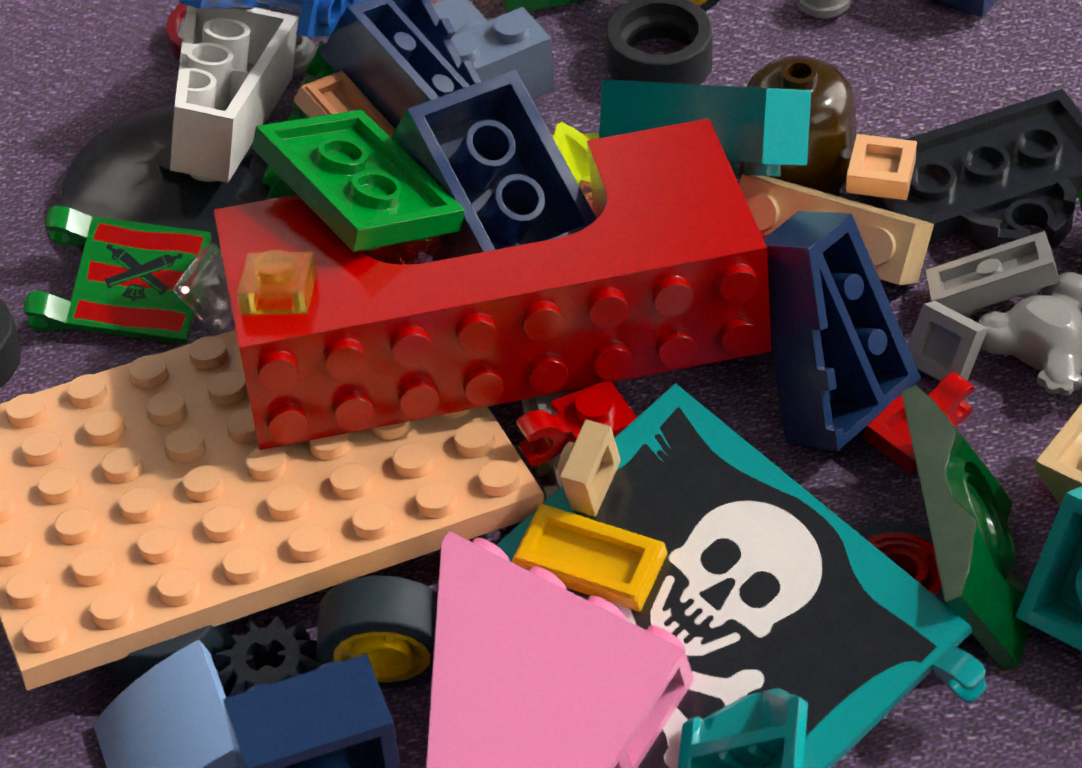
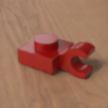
M956 372L946 376L928 394L956 428L973 411V407L963 399L974 391V385ZM900 394L864 428V440L910 475H914L918 469L903 397Z
M606 380L551 401V414L544 410H535L518 418L517 426L527 439L518 443V447L530 466L541 465L561 454L568 442H576L585 420L611 426L615 438L637 417L611 380Z

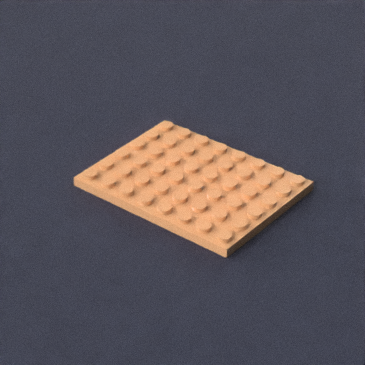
M235 329L220 335L203 337L191 344L163 353L143 356L131 363L106 371L82 375L71 382L33 394H22L0 404V623L25 688L29 691L125 658L131 652L209 625L215 627L440 550L442 540L449 531L469 540L519 523L536 510L539 503L545 501L544 493L488 406L259 450Z

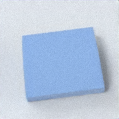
M200 640L172 654L135 680L113 700L94 722L93 726L107 768L237 767L223 699L226 696L211 654Z

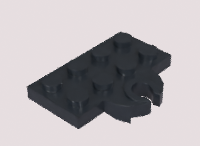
M1059 89L904 139L917 141L916 161L907 200L866 195L874 207L933 223L934 227L930 241L960 232L973 245L988 250L1032 235L1029 229L1020 225H1034L1045 231L1050 247L1054 248L1064 240L1072 229L1076 193L1082 189V112L1063 89Z

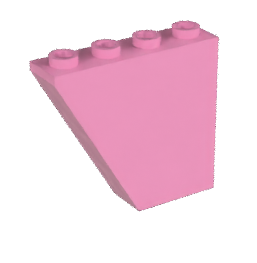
M449 531L441 543L426 768H638L694 681L683 643L661 627L650 625L645 630L625 620V616L616 606L601 597L591 595L588 600L568 591L558 577L541 567L532 566L528 571L510 562L508 556L488 540L476 537L473 542H470Z

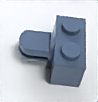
M442 0L433 6L439 19H449L455 30V34L451 39L452 44L462 61L471 60L481 81L516 69L532 99L554 91L552 39L524 7L487 21L469 0Z

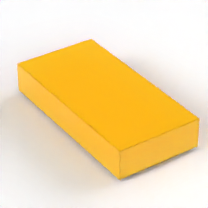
M539 503L512 562L528 571L532 566L541 567L558 577L566 588L590 596H598L611 603L641 612L667 556V550L664 542Z

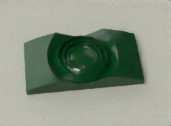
M914 385L901 392L945 602L957 616H960L971 625L974 637L1005 672L1020 665L1029 631V624L1015 617L1028 585L1012 570L1016 556L1014 542L1007 522L1013 503L991 471L935 401L917 385Z

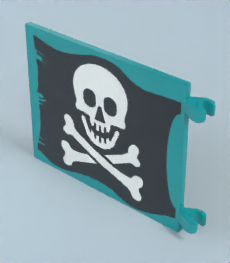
M676 383L614 438L621 461L596 517L571 510L563 485L542 503L658 540L665 544L667 556L641 612L612 603L623 613L625 620L645 630L650 625L658 626L677 637L685 647L694 678L691 686L638 768H678L683 723L694 717L704 719L743 696L780 688L790 694H794L808 703L803 768H832L932 670L952 693L964 703L970 704L976 701L987 688L984 680L986 674L984 666L972 655L957 648L972 633L970 624L960 616H957L942 601ZM536 510L496 545L508 556L510 562H512ZM566 588L585 600H588L590 595Z

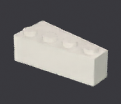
M187 5L174 106L170 170L190 174L194 179L203 182L222 181L228 183L253 143L256 126L264 125L293 77L296 31L298 26L297 16L255 7L200 9Z

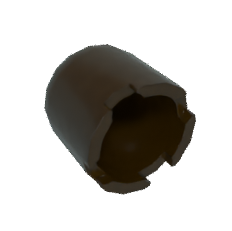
M793 56L769 62L750 78L747 87L811 90L807 165H781V176L768 177L839 197L840 187L846 183L848 167L856 139V108L851 84L836 67L821 59ZM739 162L740 179L744 175V163Z

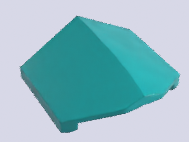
M780 688L743 696L704 719L700 717L691 718L682 724L678 768H803L808 703L794 694H790Z

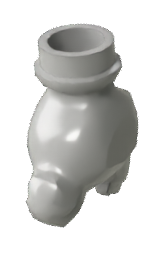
M1072 272L1058 275L1060 283L1044 287L1041 295L1022 299L1006 313L997 311L987 313L978 322L988 328L981 349L991 354L1013 355L1023 363L1040 370L1041 372L1037 376V384L1043 386L1049 394L1068 396L1072 394L1074 389L1082 388V275Z

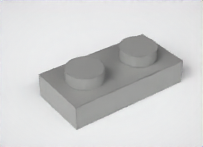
M1045 231L926 270L931 301H936L965 317L980 312L985 306L1013 297H1030L1041 292L1044 287L1060 283L1053 253Z

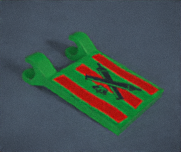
M53 206L49 209L45 225L50 230L51 242L55 245L67 247L85 244L71 301L41 291H31L28 293L23 311L28 316L29 327L33 330L45 332L73 329L188 345L211 244V232L92 217L64 206Z

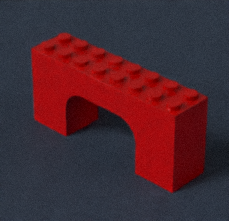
M710 119L588 140L593 212L597 219L586 228L556 239L412 265L390 264L375 260L361 251L353 252L297 194L215 209L216 226L259 450L590 387L606 380L616 382L771 352L767 247Z

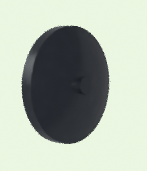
M175 105L153 108L134 114L100 132L80 150L69 166L63 181L62 205L92 217L211 232L212 239L203 279L225 273L214 210L266 200L271 186L262 182L268 164L255 152L252 145L228 183L222 181L203 182L194 179L190 174L170 170ZM85 244L77 245V247L81 250L82 253L84 251Z

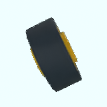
M369 576L352 579L330 589L319 602L317 661L324 665L330 662H343L367 654L380 689L411 687L432 679L438 593L422 583L390 576Z

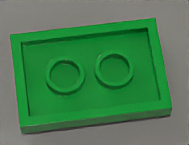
M362 109L259 125L255 128L252 144L255 152L353 252L360 250L369 251L377 247L412 240H426L432 236L458 232L461 229L465 209Z

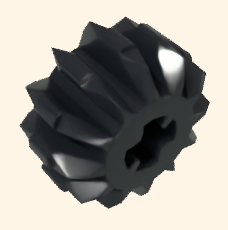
M278 616L273 619L268 627L258 628L248 619L245 635L224 634L223 651L212 655V660L226 698L244 693L253 686L273 684L314 671L322 666L317 661V640H311L310 633L306 631L303 623L285 630V625Z

